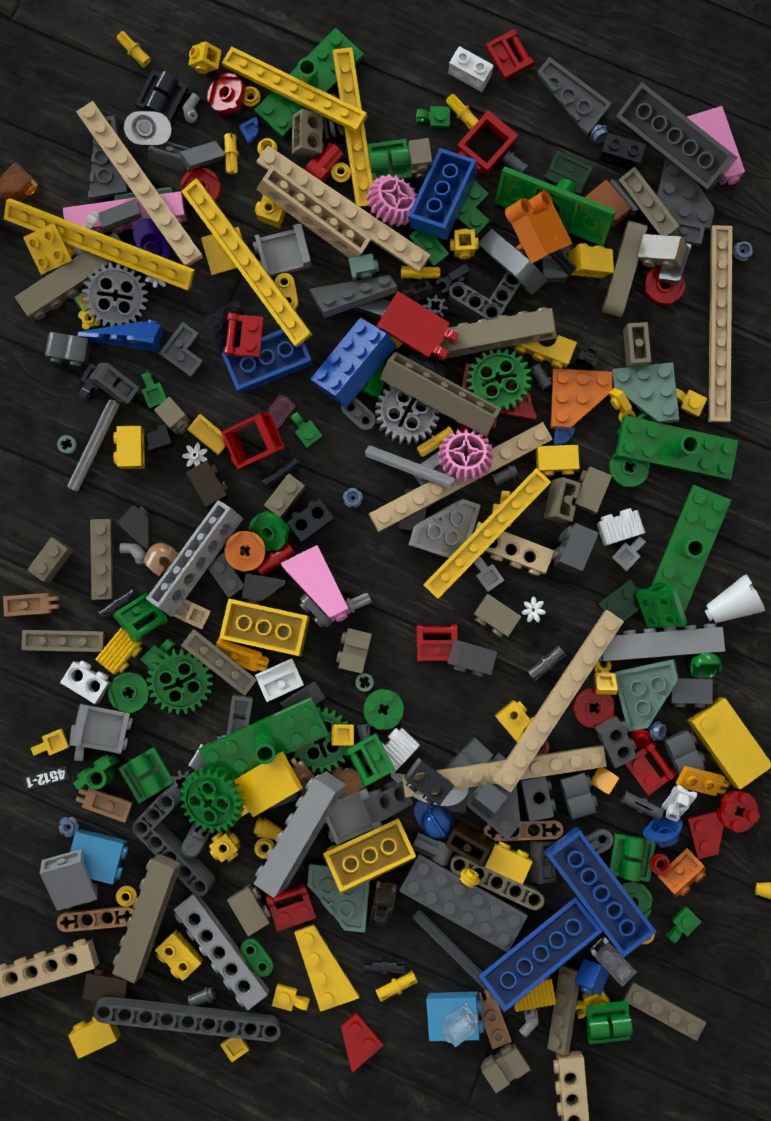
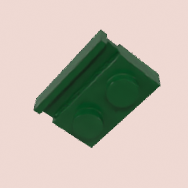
M557 150L545 175V179L556 184L562 179H569L576 186L575 193L580 195L593 167Z
M628 580L597 604L603 612L608 610L624 621L640 609L636 596L638 589L631 580Z

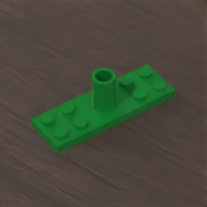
M335 28L306 58L298 62L297 67L289 75L329 93L337 85L333 50L352 47L355 66L364 58V53ZM273 91L254 109L255 113L282 139L292 131L293 115L301 109L311 110Z
M508 167L503 168L495 204L508 208L522 198L529 200L540 192L546 191L552 197L553 205L568 233L604 246L616 213L615 209L574 194L576 186L569 179H562L554 186Z
M623 416L615 456L731 480L738 440Z
M692 485L651 583L652 586L656 583L666 582L669 587H676L684 612L731 502L728 498ZM692 543L695 546L693 554L688 550L689 544Z
M310 697L199 748V753L207 769L213 766L216 772L221 768V774L224 775L226 772H229L228 778L231 779L247 773L260 764L271 763L275 755L280 752L286 755L329 735V732L313 698Z

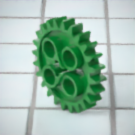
M500 348L497 349V353L490 349V355L487 356L483 352V359L481 360L476 357L477 365H470L474 371L467 372L468 376L471 377L466 380L467 384L471 385L468 387V391L501 408V411L502 408H505L509 412V406L516 409V402L523 404L521 397H528V393L525 390H531V385L527 384L532 382V377L528 376L531 374V369H526L528 366L527 362L521 363L523 356L516 358V351L509 355L508 348H506L504 353H501ZM504 365L512 367L508 372H503L501 368ZM484 371H491L492 375L485 378L482 376V373ZM497 378H501L502 383L498 384ZM511 383L517 385V388L513 391L506 389ZM491 389H495L498 391L497 394L492 397L488 396L487 392Z
M181 648L178 654L175 649L172 650V655L165 651L164 659L160 656L157 657L159 664L152 662V667L155 670H148V673L152 675V677L146 679L147 682L152 683L147 686V690H153L150 698L157 697L154 704L161 702V710L166 706L169 707L168 713L176 709V714L178 715L180 709H183L184 713L187 714L189 707L195 711V704L201 707V699L208 700L205 693H211L212 691L207 686L213 685V681L208 680L213 674L206 673L209 668L203 666V663L191 656L189 652L184 654L183 648ZM186 663L190 666V670L182 672L179 666ZM166 672L172 676V679L164 681L160 675ZM194 672L197 674L196 676H192V677H189V678L185 679L186 677H188L189 675H191V674L194 673ZM178 677L180 680L185 679L183 685L176 683ZM195 681L199 684V688L191 690L188 684ZM174 684L173 686H171V687H170L169 689H167V690H164V689H163L165 686H170V685ZM174 690L179 691L181 696L178 699H173L170 696V692Z
M317 707L323 722L327 721L332 725H347L348 721H340L343 716L342 714L335 717L336 710L329 714L328 707L325 708L324 712H321L320 707ZM331 730L329 735L325 736L326 740L323 741L327 757L323 756L320 743L314 741L295 750L296 754L292 759L299 758V761L302 760L308 768L311 766L312 773L317 768L323 773L325 767L331 772V765L339 768L338 761L345 762L343 755H346L345 750L352 746H339L337 751H330L327 744L332 741ZM314 747L319 750L317 758L309 756L308 750Z
M213 766L208 770L206 767H203L191 773L182 783L184 787L180 789V792L183 795L179 800L185 802L180 807L187 809L184 816L190 815L189 822L195 820L196 828L202 825L204 832L209 828L211 833L216 829L218 833H221L224 829L227 831L233 827L242 817L241 813L245 808L241 805L245 800L240 799L244 792L237 790L240 784H233L235 777L229 779V772L223 775L221 774V768L215 772Z

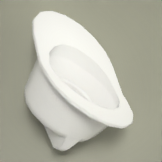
M133 112L124 122L125 134L135 144L160 145L168 141L171 136L172 128L169 120L158 112Z

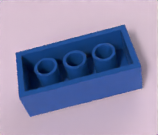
M439 148L408 215L410 228L444 240L448 239L478 173L477 160Z
M360 318L310 380L321 392L347 408L397 346L386 332Z
M283 329L262 337L260 358L227 356L222 353L239 395L313 366L305 343L303 342L298 347L294 346Z

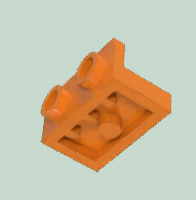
M687 848L670 864L669 870L665 874L658 875V878L676 897L679 895L684 896L691 889L689 886L694 881L698 883L704 878L706 868Z

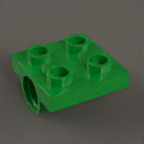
M406 139L367 144L373 182L382 175L386 177L388 174L392 178L397 175L400 180L403 178L404 181L412 180L410 155Z
M666 582L653 584L648 589H639L636 592L647 628L684 627L687 620L676 587H669Z
M156 747L151 748L118 768L138 803L174 783V780L171 778L172 775Z
M106 755L99 758L93 763L94 768L85 769L76 776L78 780L73 783L74 786L79 790L88 785L91 789L96 790L110 784L115 778V771L112 767L120 760L116 755L110 757ZM99 773L102 775V780L99 778Z
M614 833L608 868L614 876L630 881L641 880L650 882L651 869L649 863L652 856H654L656 843L646 838Z
M627 1000L586 1005L587 1038L589 1044L630 1040L633 1030Z

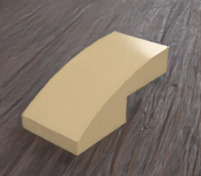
M185 599L173 616L202 629L210 614V610Z

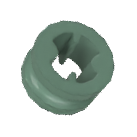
M65 435L59 438L57 446L61 452L71 454L76 450L77 442L71 436ZM68 439L71 440L72 447L64 450L63 442H67Z
M362 673L357 677L356 686L359 690L369 691L373 687L374 680L370 674ZM366 676L369 678L370 686L362 688L359 679L361 677L364 679Z

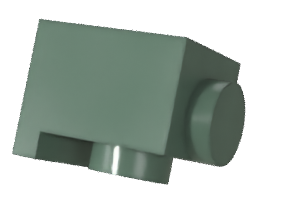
M372 254L349 258L353 281H357V278H361V280L371 278L372 275H375V272L379 271L377 259L373 260Z

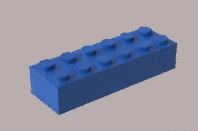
M577 827L573 828L544 851L623 958L656 933V930L580 829Z
M575 897L481 973L478 978L505 1013L598 937L603 930Z

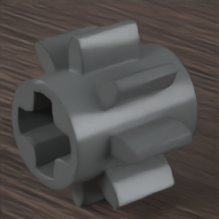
M437 295L433 299L427 297L428 305H423V307L444 318L442 311L446 312L448 307L443 306L445 299L440 300ZM432 306H434V307H437V306H438V307H439L438 311H437L436 309H434V310L432 311V310H431V309H432Z
M181 769L178 770V777L175 775L171 776L174 784L170 787L182 789L183 787L179 780L182 778L187 779L190 770L184 774Z

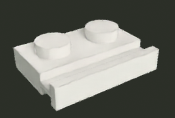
M293 658L255 675L266 702L304 685Z

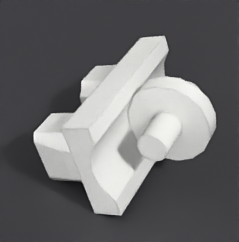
M676 785L662 804V808L667 811L666 818L677 822L696 799L697 793L689 792L688 789Z

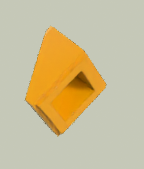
M601 767L596 770L591 783L609 795L619 777Z

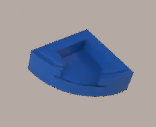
M254 117L239 125L248 145H250L259 133L257 118Z
M575 427L571 429L554 428L553 446H560L568 442L574 434Z

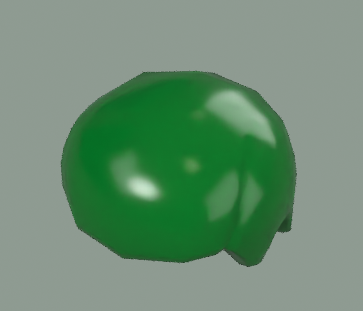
M699 653L690 662V674L698 679L713 678L716 676V671L719 669V672H721L722 669L721 659L712 653Z

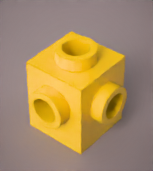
M206 41L194 45L189 52L190 59L188 65L200 74H207L217 70L222 50Z
M475 229L455 230L453 239H450V251H454V257H459L462 260L474 257L475 250L479 248L478 237L475 238Z
M228 830L224 834L222 832L217 833L211 838L213 842L209 845L211 848L209 851L215 860L219 859L222 863L227 859L229 862L238 855L236 851L240 848V841L234 833ZM220 845H226L227 851H224Z

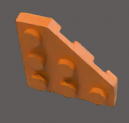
M553 369L550 428L571 429L580 419L594 409L597 404L609 395L608 392L612 390L613 372Z

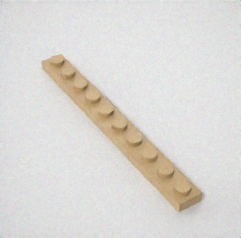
M92 101L76 111L183 265L189 267L203 258L196 245L95 103Z
M267 145L257 159V164L267 171L273 164L368 235L372 242L418 273H420L429 260V253Z
M713 225L711 227L708 422L729 423L731 417L732 226Z
M542 422L494 447L491 451L494 454L493 459H491L492 466L489 467L487 473L483 472V477L535 450L538 446L550 442L552 437L544 423ZM454 475L453 477L456 482L452 489L430 481L369 513V516L377 531L380 532L471 484L473 481L471 478H468L465 483L464 478L461 477L457 481Z
M608 610L604 611L494 777V782L510 793L513 791L623 624V620Z
M600 745L536 755L520 780L607 767L604 746ZM506 760L436 771L453 783L454 787L452 790L477 787L480 784L484 786L487 782L497 784L493 779ZM417 773L414 780L416 782L422 781L425 776L424 773ZM402 775L405 797L424 795L419 790L415 793L406 786L405 775ZM434 785L431 788V793L440 792L441 786Z

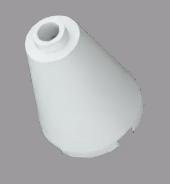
M747 575L739 578L706 605L708 609L705 610V613L710 621L714 620L715 623L765 611L764 605Z

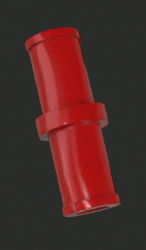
M286 543L275 553L271 552L270 556L257 567V570L264 576L274 567H279L282 561L295 553L289 543Z

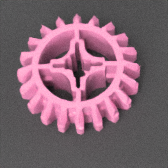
M390 174L386 177L382 175L373 182L368 190V207H371V213L377 214L376 219L381 218L383 223L389 222L390 226L395 224L397 227L401 224L405 226L409 222L408 215L418 194L415 193V188L410 187V183L404 182V178L400 180L397 175L393 178Z
M467 428L464 430V433L457 430L456 435L450 433L449 438H444L443 444L440 445V452L438 453L439 464L443 466L444 473L449 472V476L452 477L455 475L457 481L461 477L464 478L465 483L468 478H471L474 482L476 476L482 478L483 472L487 473L489 467L492 466L491 459H493L494 455L491 452L492 445H488L489 440L488 438L483 439L482 433L476 435L475 429L472 433H468ZM465 450H466V455H467V461H465V456H464Z

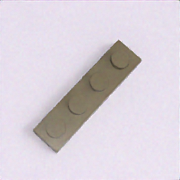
M635 167L619 179L660 235L672 236L681 229Z
M93 519L90 520L91 600L113 599L112 520Z
M194 629L180 645L244 696L257 681L256 678Z
M22 630L21 650L101 652L105 645V632Z
M562 965L559 969L555 995L556 1004L553 1008L547 1049L564 1056L569 1055L579 986L575 983L579 970L566 965Z
M631 981L623 997V1000H627L628 1004L696 1041L706 1025L705 1020L634 981Z

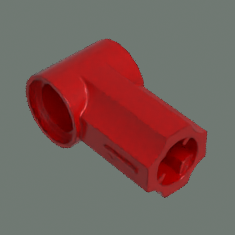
M330 143L317 158H313L307 164L305 171L324 183L329 177L332 167L343 157V153L335 144Z

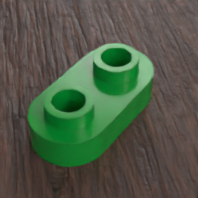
M254 937L245 939L240 949L242 956L256 975L260 977L268 976L274 967L273 959L258 939ZM249 946L253 947V948H254V952H253V953L248 952V951H247V947H249ZM264 963L267 968L261 969L259 964Z

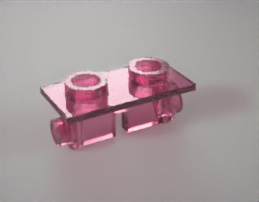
M279 394L267 410L273 419L277 431L296 406L288 397Z

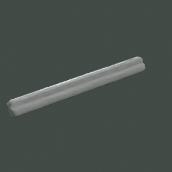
M112 399L108 400L68 483V488L74 491L79 490L117 412L118 402Z
M368 446L365 451L366 457L452 489L455 485L454 477L373 446Z

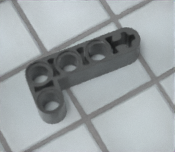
M490 229L479 241V247L516 278L531 295H534L547 281L533 263L531 264L529 259L494 230Z

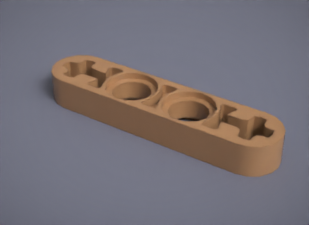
M554 819L531 822L529 820H520L521 824L518 827V834L511 836L508 840L501 837L502 835L498 832L495 833L494 837H491V834L487 833V830L491 829L488 823L483 829L484 834L495 841L558 839L563 834L562 824ZM532 824H536L539 827L538 834L534 836L528 833V827ZM541 824H545V828H551L552 824H555L559 830L554 835L551 831H545L546 835H542L543 828Z
M116 906L67 911L58 917L57 927L63 932L124 927L128 921L127 917H121L119 922H117L118 916L124 915L127 911H129V914H133L134 909L133 906ZM105 912H110L113 915L111 923L104 922L103 914ZM89 914L92 916L93 922L91 925L83 923V915ZM76 915H78L77 922H72L69 926L62 922L66 917H68V920H75L77 918Z

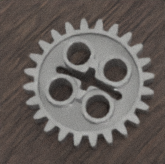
M109 263L108 269L102 264L100 265V272L97 269H93L95 276L88 275L91 282L84 281L83 284L88 289L82 290L83 293L87 294V297L82 298V301H88L89 303L84 308H91L92 310L89 316L95 314V322L102 319V326H105L107 322L110 323V327L114 326L115 323L117 325H122V322L129 324V320L134 323L137 322L134 316H142L139 309L146 310L142 302L148 301V299L143 298V295L148 293V291L141 289L146 284L138 282L141 276L134 277L135 270L129 273L127 272L128 267L125 266L123 269H120V264L118 263L115 268ZM102 279H108L111 282L109 290L101 287L100 282ZM122 282H128L131 285L129 293L121 290ZM115 290L118 295L132 296L133 300L118 298L116 301H113V297L97 295V292L111 294ZM100 299H106L109 302L107 310L99 308L98 302ZM120 302H126L129 305L127 313H122L119 310Z
M390 385L389 391L383 390L384 396L379 395L378 400L380 402L376 403L375 406L379 410L375 411V416L380 417L376 419V423H382L379 430L386 429L385 437L391 434V441L399 438V444H401L404 439L407 445H409L411 439H413L417 444L418 437L424 441L426 438L425 433L430 436L432 434L431 429H436L437 425L434 422L439 421V417L436 416L439 414V411L433 407L425 405L416 399L402 427H399L398 425L403 419L404 412L407 411L414 397L406 395L403 391ZM405 397L408 401L403 403L398 398ZM423 406L425 408V411L420 412L416 409V407ZM395 413L399 418L391 419L389 414ZM413 422L417 427L411 429L407 426V423Z

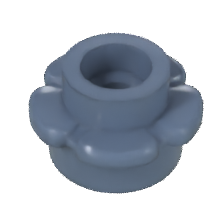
M595 126L591 130V140L596 144L605 141L608 134L607 126Z
M744 241L735 244L733 255L736 259L739 258L740 261H746L748 257L752 256L753 250L750 243Z
M350 488L344 492L343 499L346 506L358 507L361 504L363 496L356 488Z
M660 721L650 725L648 732H650V736L654 741L664 739L667 730L666 725Z
M65 817L60 821L59 831L66 837H72L79 830L78 822L74 817Z

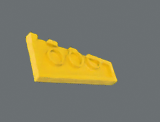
M315 924L295 930L294 933L320 1012L358 999L360 997L343 972L335 956L331 953Z

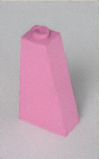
M720 106L688 116L687 118L738 157L719 180V183L721 185L726 183L732 185L739 182L745 170L723 107Z
M318 545L281 563L291 578L332 622L335 620L339 622L348 617L347 615L350 614L348 606Z

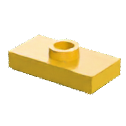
M201 414L187 428L190 433L217 455L226 446L223 442L221 431Z

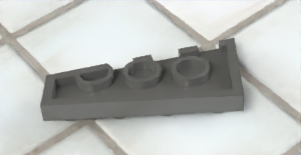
M390 275L309 289L311 297L324 318L389 296L398 291L397 285Z

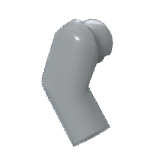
M195 93L190 95L182 107L184 117L190 123L195 122L198 117L195 106L200 98Z
M120 544V553H130L135 558L137 564H142L146 552L139 544Z
M536 1008L524 1010L526 1023L519 1031L526 1038L539 1024Z

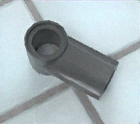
M420 832L417 833L412 845L413 850L431 857V860L444 866H448L453 854V850L445 846L447 841L436 840Z

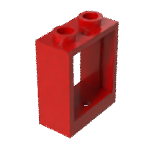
M488 110L458 143L456 153L477 160V174L487 177L516 144L518 134ZM484 126L504 142L503 146L488 163L467 147L469 142Z
M269 411L259 413L221 432L223 442L228 447L231 460L237 469L249 466L285 449ZM256 423L268 450L248 459L237 432Z

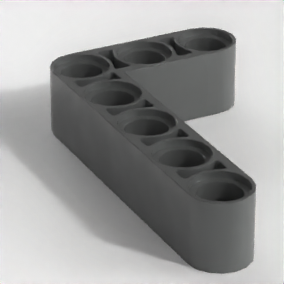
M525 250L520 251L521 254L529 259ZM506 272L490 299L461 282H455L451 285L448 297L452 304L478 320H492L503 315L521 284L516 278L514 279L517 281V284H509L507 279L514 277L509 272ZM455 290H459L463 293V295L461 297H456L453 295L452 292ZM503 294L507 300L499 301L497 295ZM472 300L478 301L480 306L474 308L469 302ZM494 311L497 316L490 318L486 312Z
M170 787L134 822L132 829L135 835L156 856L161 854L182 863L177 877L192 893L197 896H203L214 885L215 876L197 857L193 859L186 858L181 852L182 842L162 823L166 816L181 802L179 800L182 796L180 789Z

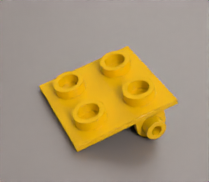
M55 222L23 237L41 275L72 261L71 257L75 250L72 246H65Z
M239 227L235 228V230L241 236ZM213 234L201 238L212 275L237 268Z

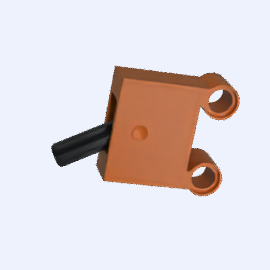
M542 191L529 200L522 198L506 208L505 215L512 224L520 242L516 249L519 252L525 250L531 264L551 256L567 274H572L576 270V265L562 251L570 246L572 242L548 192Z

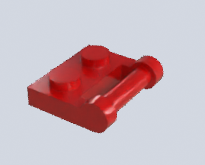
M516 29L490 41L485 46L504 81L523 70L530 69L535 64L533 58L529 57L520 42ZM507 42H512L522 62H518Z
M228 313L227 341L223 354L227 356L260 358L264 318ZM236 323H242L240 349L234 348Z
M417 624V661H448L453 640H457V624H451V626H423V624ZM423 634H451V640H423Z
M650 741L646 747H642L635 752L637 758L624 764L648 796L677 775L675 770L669 767L657 751L653 741ZM646 753H650L664 772V775L659 777L644 755Z
M305 882L299 884V887L281 892L275 898L266 895V901L277 931L316 918ZM298 895L303 897L302 900L279 908L276 906V903Z

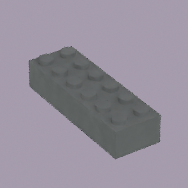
M643 82L639 84L616 115L617 118L710 191L738 158Z
M417 852L416 858L412 861L399 885L401 893L506 952L510 950L528 917L525 910L480 885H475L473 888L466 886L461 882L460 876L453 873L449 867L438 864L431 860V857Z

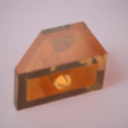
M15 162L0 177V200H8L10 198L25 199L35 191L38 184Z
M341 765L339 768L332 770L334 777L347 784L340 799L363 788L362 780L356 768L350 766L343 768Z

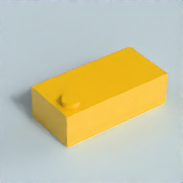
M228 599L219 639L301 657L310 617Z
M718 697L713 701V704H708L706 708L701 709L686 720L733 787L742 789L771 768L770 760L726 698Z
M399 818L323 853L339 894L347 892L416 858Z

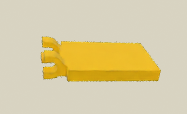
M283 752L275 755L271 763L260 764L234 780L235 785L240 784L237 790L244 792L240 799L245 800L242 806L245 808L241 813L242 816L250 812L252 817L303 789Z

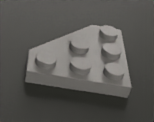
M459 499L414 525L409 545L450 558L473 534L481 505L465 499Z

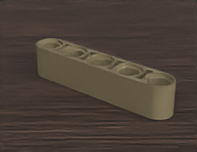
M628 220L615 261L614 273H612L604 300L603 313L622 317L639 260L637 257L643 234H646L647 225Z
M458 853L452 855L449 861L452 872L460 877L463 869L471 868L474 870L481 868L483 874L479 877L480 882L478 885L529 909L538 910L544 904V897L540 891L524 882L520 884L486 868L484 864L481 867ZM458 859L465 862L464 866L460 869L453 866L454 862ZM494 877L502 879L498 886H493L491 880ZM512 886H519V893L515 895L510 893ZM532 894L539 896L538 901L535 903L528 901Z

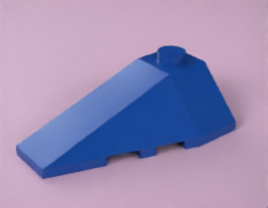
M147 320V322H135L78 332V337L87 338L95 343L160 352L164 329L159 322Z

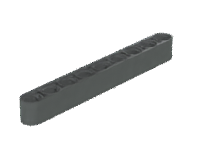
M109 996L100 998L94 1010L95 1019L100 1023L267 1042H273L280 1036L279 1019L276 1016ZM107 1007L110 1011L102 1012L99 1008ZM127 1009L131 1013L124 1015L121 1013V1010ZM147 1011L150 1012L152 1015L150 1017H144L142 1013ZM170 1014L172 1018L164 1019L163 1015ZM186 1016H190L193 1018V1020L187 1022L183 1018ZM206 1019L214 1020L212 1024H206L204 1021ZM228 1021H232L235 1023L233 1026L225 1025V1023ZM249 1023L255 1025L252 1029H248L245 1026ZM268 1026L276 1027L273 1031L266 1030Z

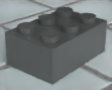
M577 523L562 530L558 539L561 543L557 549H554L551 566L573 575L582 572L598 532Z

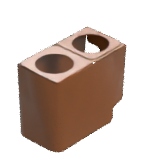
M607 180L584 197L616 210L612 226H615L626 217L631 208Z

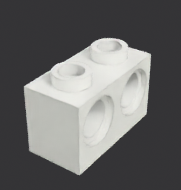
M459 46L449 62L448 74L482 92L492 76L493 65Z
M85 661L73 662L60 683L92 703H100L112 683L107 680L109 676L101 671L94 672L90 669L92 666ZM77 670H80L83 673V678L81 681H78L75 678V673ZM95 680L100 683V689L97 692L92 689V683Z

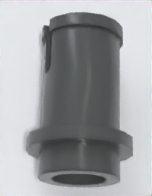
M509 151L502 160L505 163L504 166L508 165L511 169L523 173L528 165L518 159L514 152L511 153Z
M540 363L531 368V373L539 384L538 388L545 390L552 385V378L547 376Z
M507 465L508 468L492 474L497 486L512 478L515 480V477L519 476L514 465Z
M205 987L204 990L188 996L189 1005L196 1007L207 1002L212 1003L216 999L213 987Z

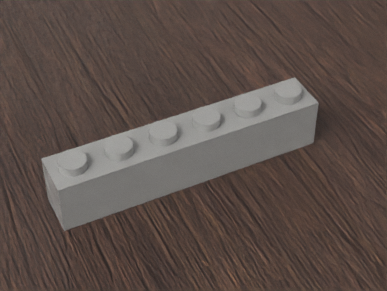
M715 623L703 624L704 628L696 629V625L684 626V630L677 631L676 627L663 628L664 632H656V628L643 629L644 633L636 634V630L623 631L624 635L615 634L600 657V661L725 651L723 627H716Z

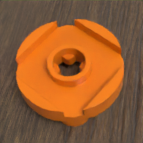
M240 531L233 534L225 546L226 560L236 570L245 572L256 569L264 560L265 545L263 540L253 532ZM241 546L244 548L248 546L250 548L248 551L250 555L248 557L240 555Z

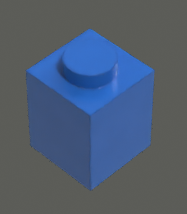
M583 959L575 983L584 994L592 996L594 993L601 996L609 972L602 965Z

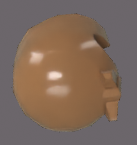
M156 543L148 549L142 564L160 576L162 572L165 573L179 553L170 545Z

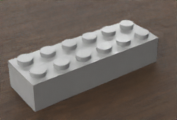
M327 771L310 779L306 785L308 791L305 796L302 795L295 805L298 807L294 814L291 813L285 822L287 824L286 829L281 831L276 837L275 841L277 844L275 848H271L265 857L267 862L257 870L255 874L257 879L254 885L273 898L288 887L347 784Z

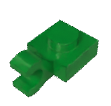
M430 106V112L418 109L416 123H430V129H449L450 107Z
M383 363L361 389L362 392L373 398H378L381 395L385 381L380 378L386 364Z
M146 372L142 374V378L147 388L142 389V393L149 409L159 406L167 397L161 383L155 384L151 373Z
M298 412L291 416V419L299 428L295 431V434L306 448H309L323 437L311 420L305 423Z
M167 639L160 648L154 645L140 660L149 669L155 670L152 667V662L159 664L157 657L160 656L164 659V652H169L176 644L171 639Z
M684 906L672 918L671 921L675 925L665 935L673 943H676L682 933L688 937L701 921L688 907Z

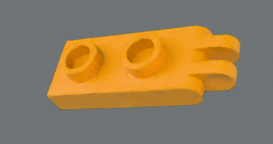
M218 639L216 647L242 668L254 672L267 670L269 659L262 656L261 652Z
M684 766L676 784L684 789L716 796L717 793L725 794L727 790L724 787L728 788L730 782L725 780V777L720 774Z

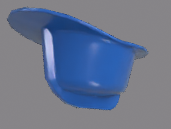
M420 800L417 801L414 807V815L425 835L436 840H448L455 828V822L450 812L430 806Z
M662 815L660 820L654 818L644 829L643 835L646 839L654 841L661 848L672 846L679 840L683 823L681 819L675 822L666 818V815Z

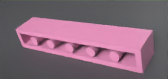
M181 191L159 194L180 224L187 221L185 202ZM137 198L63 208L65 220L83 227L88 214H91L92 211L98 214L133 199H136L142 217L150 218V216ZM98 217L92 230L104 234L106 232ZM139 220L107 232L122 233L127 229L133 230Z

